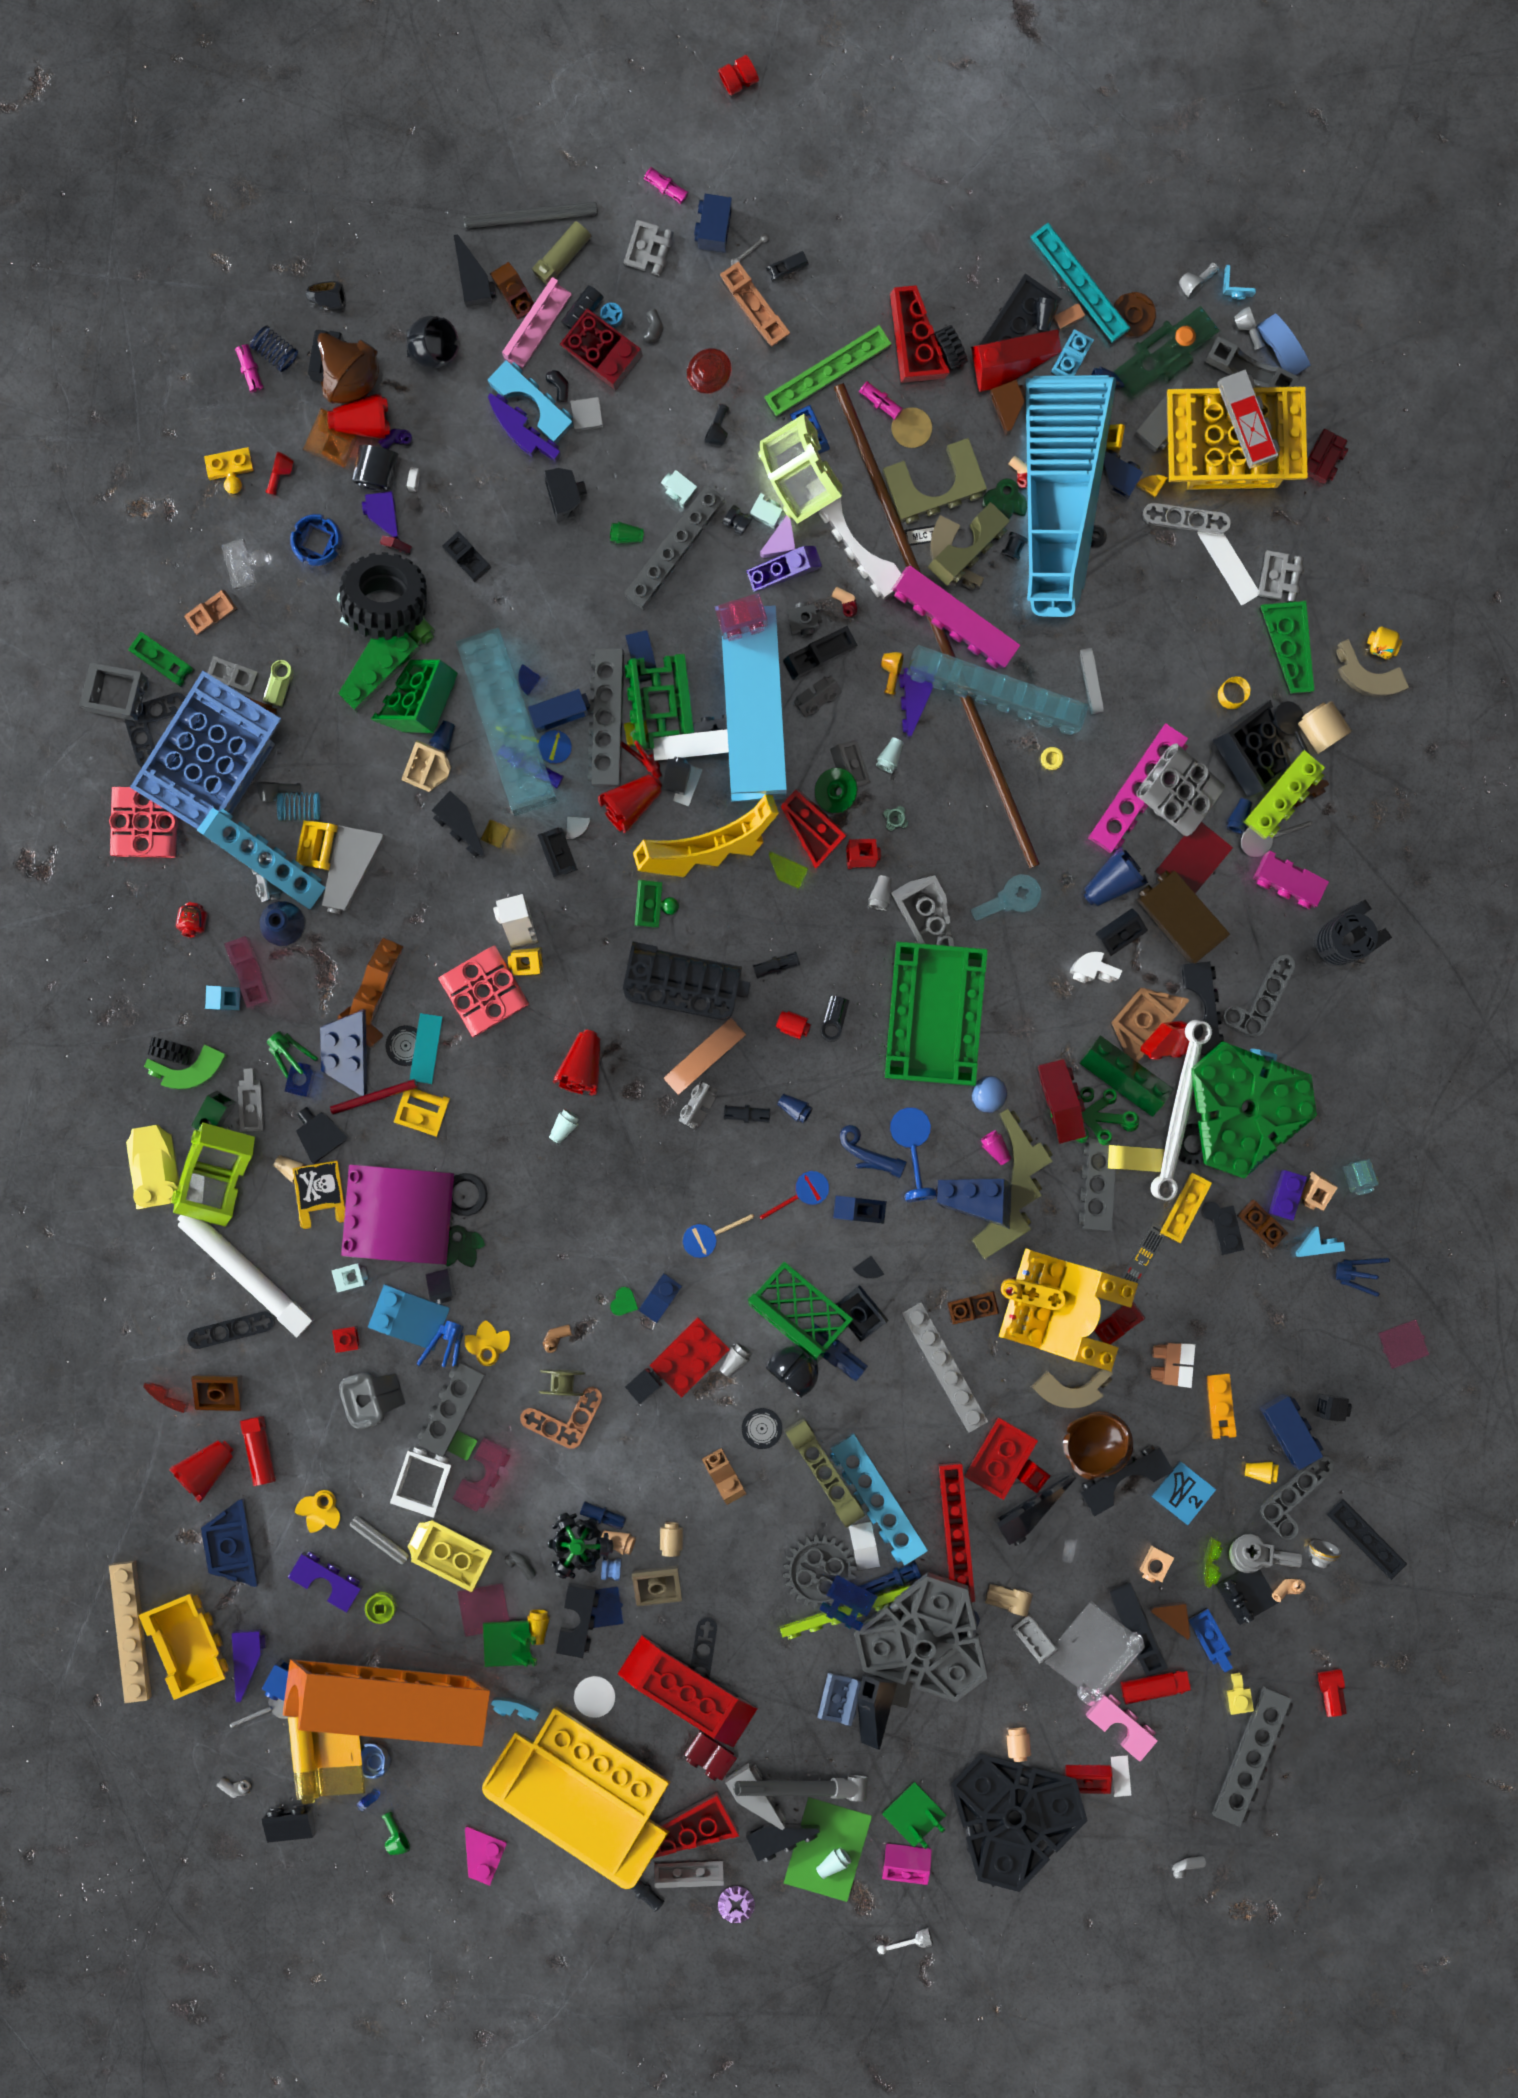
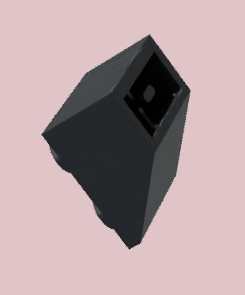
M307 1804L293 1805V1809L284 1810V1806L271 1807L270 1811H267L262 1818L267 1843L308 1839L315 1836L313 1807H307Z

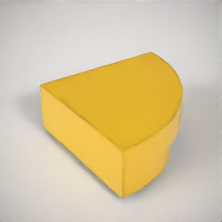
M1162 475L1147 476L1142 478L1136 487L1155 498L1166 482L1167 477Z

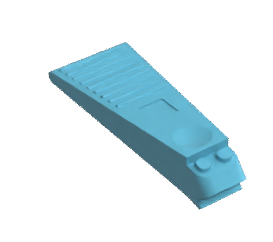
M1109 375L1033 376V378H1026L1029 585L1027 599L1031 602L1032 611L1038 616L1068 617L1073 615L1080 602L1082 589L1085 587L1116 387V378L1109 377Z

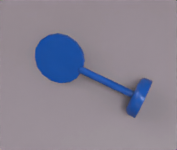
M908 1107L899 1110L893 1116L890 1132L893 1139L899 1145L911 1148L917 1189L908 1191L905 1194V1201L917 1202L937 1197V1192L934 1188L922 1187L916 1148L928 1139L931 1124L928 1116L923 1111Z

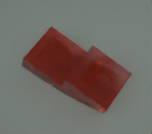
M151 1382L144 1383V1389L157 1401L178 1412H187L189 1403L167 1397L170 1388Z

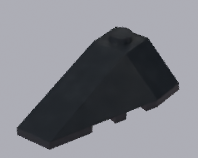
M1073 1473L994 1519L1009 1545L1014 1544L1017 1546L1026 1540L1025 1536L1033 1530L1076 1479Z

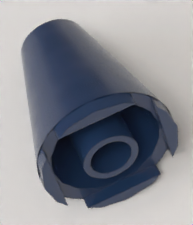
M1121 846L1084 888L1086 891L1084 896L1091 905L1095 903L1097 906H1100L1146 885L1149 881L1145 874L1142 876L1139 873L1141 868Z

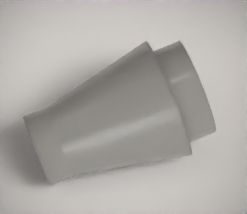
M882 875L878 877V881L868 899L870 901L869 907L886 911L887 907L890 906L892 882L890 877Z
M740 1343L732 1346L720 1371L730 1378L750 1361L751 1352Z

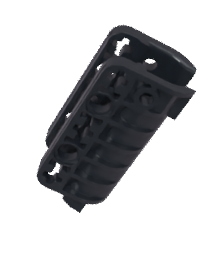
M633 941L623 984V994L628 1001L717 1020H727L733 1014L736 997L748 998L750 982L740 980L742 966L658 950L657 946ZM645 968V971L639 974L638 969ZM636 986L638 991L644 992V987H646V999L644 1000L640 993H635L634 997H631L628 989ZM654 990L662 992V997L658 1001L650 999V994ZM666 992H670L671 998H677L678 995H681L682 999L689 1001L688 997L691 996V1008L688 1009L687 1003L680 1002L679 1006H676L675 1001L669 999L668 1004H664L667 999ZM703 999L707 1002L704 1010H697L694 1007L697 1000ZM711 1001H715V1007H721L722 1004H726V1008L730 1009L729 1012L725 1011L724 1015H721L718 1009L713 1008V1013H709Z

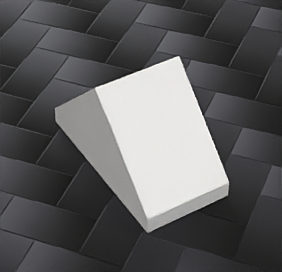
M871 1521L849 1526L857 1570L880 1567Z

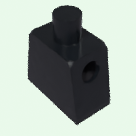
M307 1106L296 1114L304 1124L296 1132L312 1164H316L350 1139L324 1112L314 1116Z

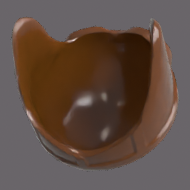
M320 333L318 335V344L324 369V379L321 382L323 397L332 404H347L364 398L373 389L378 379L379 364L376 357L378 351L363 340H359L358 343L341 341L330 334Z
M1103 1411L1094 1412L1074 1420L1067 1427L1068 1434L1064 1436L1063 1441L1064 1453L1072 1464L1071 1466L1074 1471L1083 1478L1092 1480L1097 1477L1113 1475L1122 1470L1129 1462L1133 1452L1132 1433L1128 1425L1117 1415Z

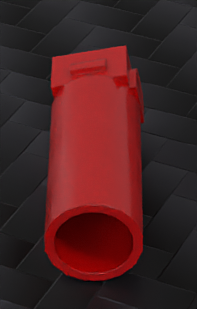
M264 1416L240 1421L253 1486L275 1482Z
M1175 1671L1176 1673L1174 1674L1170 1672L1121 1682L1125 1705L1191 1691L1187 1671Z

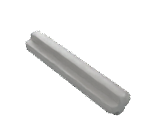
M359 1516L354 1517L351 1521L350 1527L399 1564L403 1565L409 1558L407 1552Z

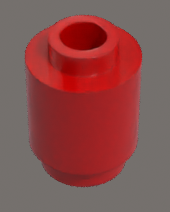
M782 1011L776 1028L781 1029L780 1032L801 1040L802 1036L807 1037L811 1024L808 1023L809 1018L791 1011Z

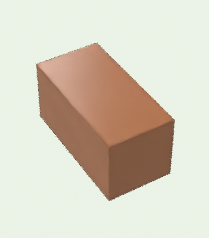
M1078 303L1055 315L1053 321L1057 329L1061 331L1084 319L1085 314Z

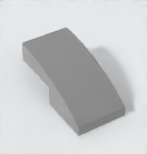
M213 656L207 672L225 685L250 693L257 675V671Z

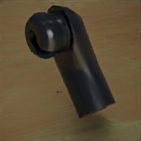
M557 370L549 371L546 374V381L557 388L556 401L568 402L569 383L567 379Z

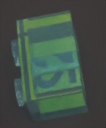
M1361 1159L1341 1166L1350 1192L1364 1195L1374 1191L1373 1187L1379 1185L1370 1159Z

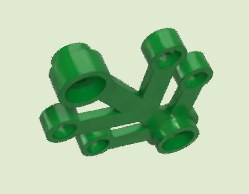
M1091 1087L1082 1088L1078 1099L1082 1098L1084 1103L1091 1102L1094 1099V1090ZM1113 1089L1105 1090L1101 1099L1082 1112L1083 1122L1098 1137V1141L1102 1145L1111 1143L1112 1134L1109 1130H1103L1097 1122L1121 1124L1123 1129L1129 1132L1135 1131L1139 1127V1116L1133 1111L1125 1112L1123 1115L1099 1112L1107 1105L1116 1102L1117 1093ZM1089 1092L1091 1096L1086 1097L1083 1094ZM1109 1094L1114 1096L1112 1099L1106 1098ZM1129 1117L1134 1118L1133 1121H1127L1126 1119ZM1084 1128L1086 1137L1076 1139L1079 1143H1085L1089 1139V1131ZM1107 1135L1109 1138L1103 1140L1101 1136Z

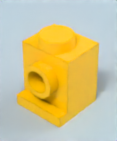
M541 947L519 949L511 952V956H508V967L512 969L513 976L540 974L543 971ZM528 957L530 963L525 964L522 958Z

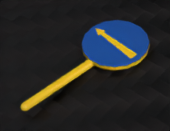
M497 729V732L500 734L538 744L540 756L552 764L564 762L571 753L572 744L570 738L559 730L548 731L541 736L540 740L503 729Z

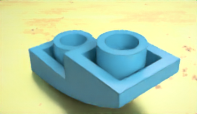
M1074 329L1051 373L1056 376H1075L1094 339Z
M495 1697L491 1703L494 1706L493 1710L501 1716L506 1714L511 1716L514 1709L518 1710L517 1714L527 1721L530 1718L535 1721L540 1712V1709L526 1702L511 1698Z

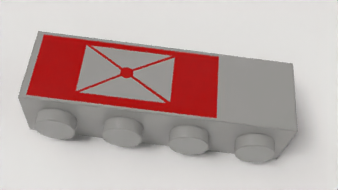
M1245 369L1221 378L1217 385L1249 469L1275 460L1278 456L1277 452L1280 451L1276 439H1272L1270 435L1271 424L1267 417L1264 418L1262 414L1263 403L1261 398L1254 393L1255 383L1252 375H1248Z

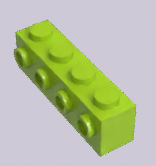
M1305 750L1302 751L1245 819L1244 823L1264 840L1268 836L1273 838L1281 828L1278 826L1283 818L1287 821L1294 813L1295 809L1292 807L1297 801L1302 803L1310 792L1307 789L1312 783L1317 785L1324 777L1322 771L1325 767Z

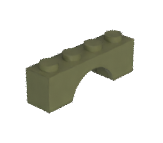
M990 502L969 525L974 536L973 545L967 548H957L948 544L931 562L928 568L945 585L948 586L953 580L957 583L966 574L964 569L967 566L971 569L979 561L978 555L981 552L985 555L994 545L991 541L994 538L999 540L1008 531L1005 527L1010 520Z

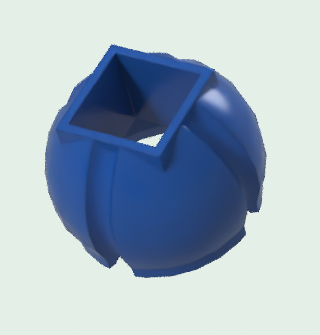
M311 514L301 518L295 524L296 530L291 532L290 543L294 554L300 561H308L311 566H322L332 562L338 556L337 550L342 548L343 537L341 530L333 519H325L322 514ZM313 529L330 536L322 555L305 548Z

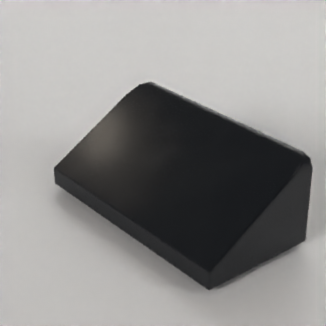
M1130 909L1096 932V936L1109 955L1112 956L1146 933L1148 929L1139 914L1134 909Z

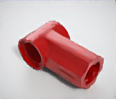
M1342 1670L1318 1672V1681L1324 1696L1327 1717L1347 1714L1343 1692L1345 1683Z

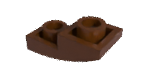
M1252 1200L1237 1215L1271 1249H1274L1288 1234L1255 1200Z
M994 1291L947 1302L953 1325L999 1314Z

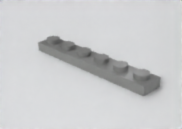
M920 1302L902 1312V1316L968 1433L988 1422L923 1304Z

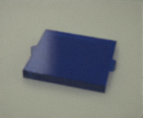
M618 1586L596 1589L595 1594H599L597 1608H592L591 1616L595 1617L594 1628L623 1624L621 1610L623 1603H620Z

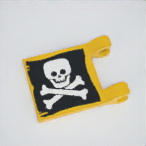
M338 1161L292 1168L301 1228H311L310 1211L335 1207L336 1220L340 1223L344 1222L345 1206Z

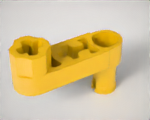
M1011 1278L1005 1279L1001 1284L1002 1294L1014 1301L1050 1310H1059L1065 1304V1295L1058 1287H1049ZM1020 1284L1025 1285L1023 1290L1026 1291L1036 1288V1293H1039V1296H1034L1033 1300H1030L1028 1294L1022 1293V1298L1017 1297L1020 1293ZM1008 1287L1014 1288V1292L1007 1293L1006 1289ZM1057 1293L1058 1298L1061 1300L1060 1302L1056 1301V1304H1052L1049 1296Z

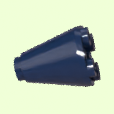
M277 901L268 905L263 910L260 917V930L268 942L277 946H288L295 943L302 936L305 930V919L301 910L296 905L287 901ZM274 917H280V924L274 925Z

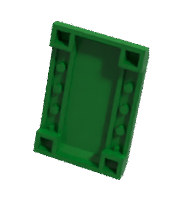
M896 941L885 1078L976 1086L988 949Z

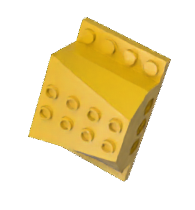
M1305 387L1253 388L1255 395L1261 398L1263 403L1262 414L1264 418L1267 417L1271 424L1270 435L1272 439H1276L1280 451L1277 452L1278 456L1275 460L1249 469L1219 388L1168 389L1169 482H1187V490L1278 488L1283 480L1307 479Z

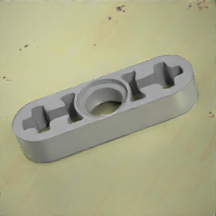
M1092 648L1080 650V658L1091 714L1103 713V702Z

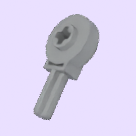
M1245 1534L1235 1539L1229 1550V1557L1233 1566L1243 1573H1254L1263 1567L1269 1568L1273 1564L1299 1568L1303 1561L1301 1554L1274 1550V1545L1265 1544L1261 1538L1252 1534Z

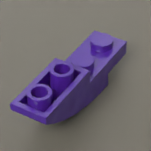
M490 393L488 395L498 422L514 443L531 457L538 450L554 462L558 461L561 456L558 450L559 446L549 439L547 442L539 437L541 434L534 428H526L529 424L526 412L517 406L513 409L507 405L509 401L500 394L494 396Z

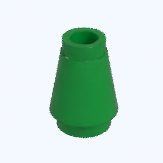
M619 521L612 523L610 541H615V544L642 542L644 529Z

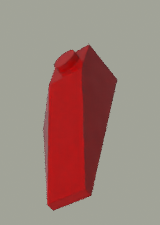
M1058 329L972 346L971 350L979 392L991 390L1012 382L1062 352Z

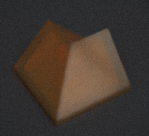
M321 408L303 450L345 468L359 435L336 432L334 429H329L327 411Z

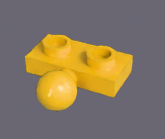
M249 447L204 456L209 480L227 477L224 482V488L230 494H237L242 489V482L236 475L254 471Z

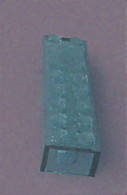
M499 627L456 641L514 816L558 802Z

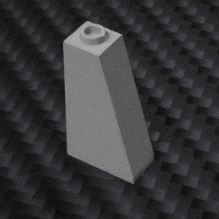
M338 825L322 906L327 908V912L340 914L341 911L348 910L384 842L385 836L383 834Z

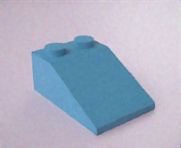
M384 1284L368 1328L427 1348L437 1334L440 1325L444 1326L450 1308L394 1286Z

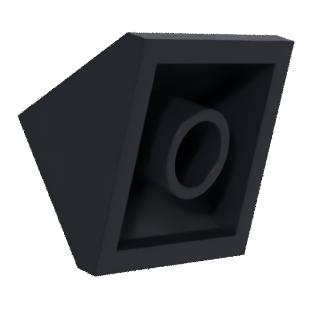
M857 1285L836 1303L839 1308L853 1318V1322L848 1327L860 1342L889 1321L860 1285Z

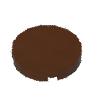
M1139 292L1124 294L1113 305L1131 328L1123 336L1139 338L1152 329L1156 320V309L1153 301L1145 294Z

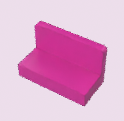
M886 1844L882 1879L928 1885L932 1850L929 1848Z

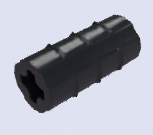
M588 285L576 302H574V305L567 312L561 323L571 330L586 309L594 312L598 308L604 296L598 290Z

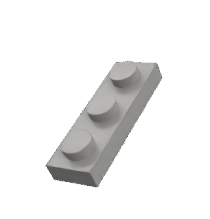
M723 1861L654 1864L655 1888L724 1886Z

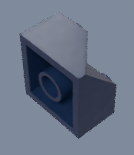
M705 193L704 200H699L698 214H701L700 223L696 222L694 232L695 241L698 242L699 249L726 252L732 213V197Z

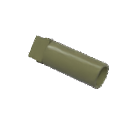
M575 221L549 252L532 268L535 276L546 285L552 277L557 279L561 271L590 240L592 235L589 231Z

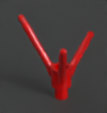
M635 740L634 744L641 753L640 755L622 741V748L646 766L648 772H651L657 778L662 776L659 769V760L654 761V753L648 755L641 744Z

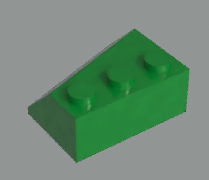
M410 659L395 682L397 687L390 696L386 695L382 701L385 705L379 714L374 713L371 720L401 732L434 733L442 711L446 706L449 694L455 684L458 672L442 660Z

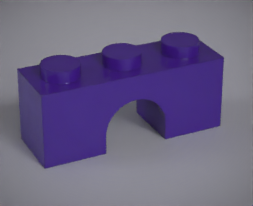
M311 1551L308 1554L303 1552L288 1578L306 1589L317 1578L327 1579L332 1586V1593L327 1601L347 1613L363 1587L359 1585L360 1580L349 1574L347 1577L339 1573L340 1568L331 1563H328V1565L320 1561L321 1557Z

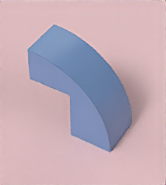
M1276 313L1257 325L1262 339L1273 348L1282 369L1297 375L1311 366L1300 343Z

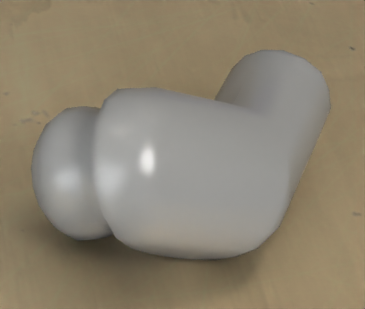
M222 1777L217 1784L218 1788L232 1798L245 1796L251 1791V1784L247 1780L232 1784Z
M1203 1856L1191 1857L1175 1863L1172 1867L1174 1871L1173 1876L1175 1878H1184L1186 1876L1185 1870L1205 1868V1858Z

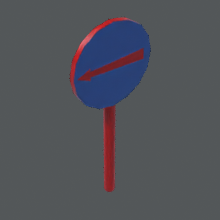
M817 1171L803 1173L796 1182L795 1191L797 1195L762 1214L760 1219H765L797 1199L808 1205L821 1203L829 1193L827 1179Z

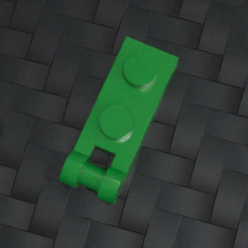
M142 632L138 634L128 649L132 654L180 687L184 683L183 679L187 673L190 674L194 669ZM175 664L180 667L176 675L171 672Z

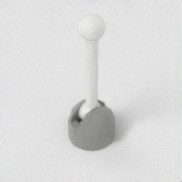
M929 1928L918 1931L915 1939L889 1946L880 1945L878 1952L885 1954L888 1950L915 1943L922 1948L933 1946L931 1932Z

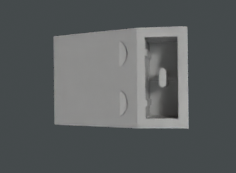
M750 1762L726 1775L725 1783L738 1804L779 1829L783 1830L785 1828L786 1814L780 1805L775 1806L773 1802L774 1796H736L734 1793L733 1785L736 1781H762L761 1777L763 1776L756 1765L752 1767Z

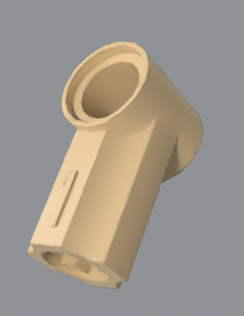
M989 1584L985 1603L1008 1609V1612L1027 1617L1033 1594L1019 1589L1011 1590Z

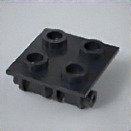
M1261 1570L1254 1573H1243L1240 1571L1217 1585L1239 1625L1244 1622H1251L1255 1619V1616L1279 1603L1273 1599V1591Z

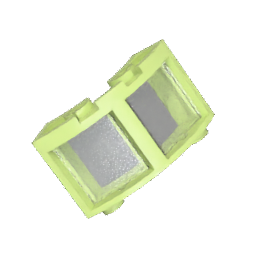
M805 414L761 440L760 451L758 452L772 485L784 504L783 509L789 518H793L797 524L842 496V484L835 476L828 462H822L818 453L821 446L818 440L817 429Z

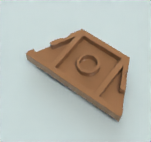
M1140 988L1111 1022L1124 1053L1136 1062H1139L1145 1054L1140 1051L1143 1043L1162 1023L1172 1022L1189 1000L1184 997Z

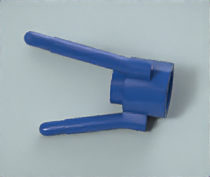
M446 1321L445 1326L440 1325L437 1334L421 1355L417 1365L420 1366L442 1334L444 1335L442 1339L449 1341L442 1367L447 1365L453 1343H455L452 1366L457 1365L464 1327L451 1321Z

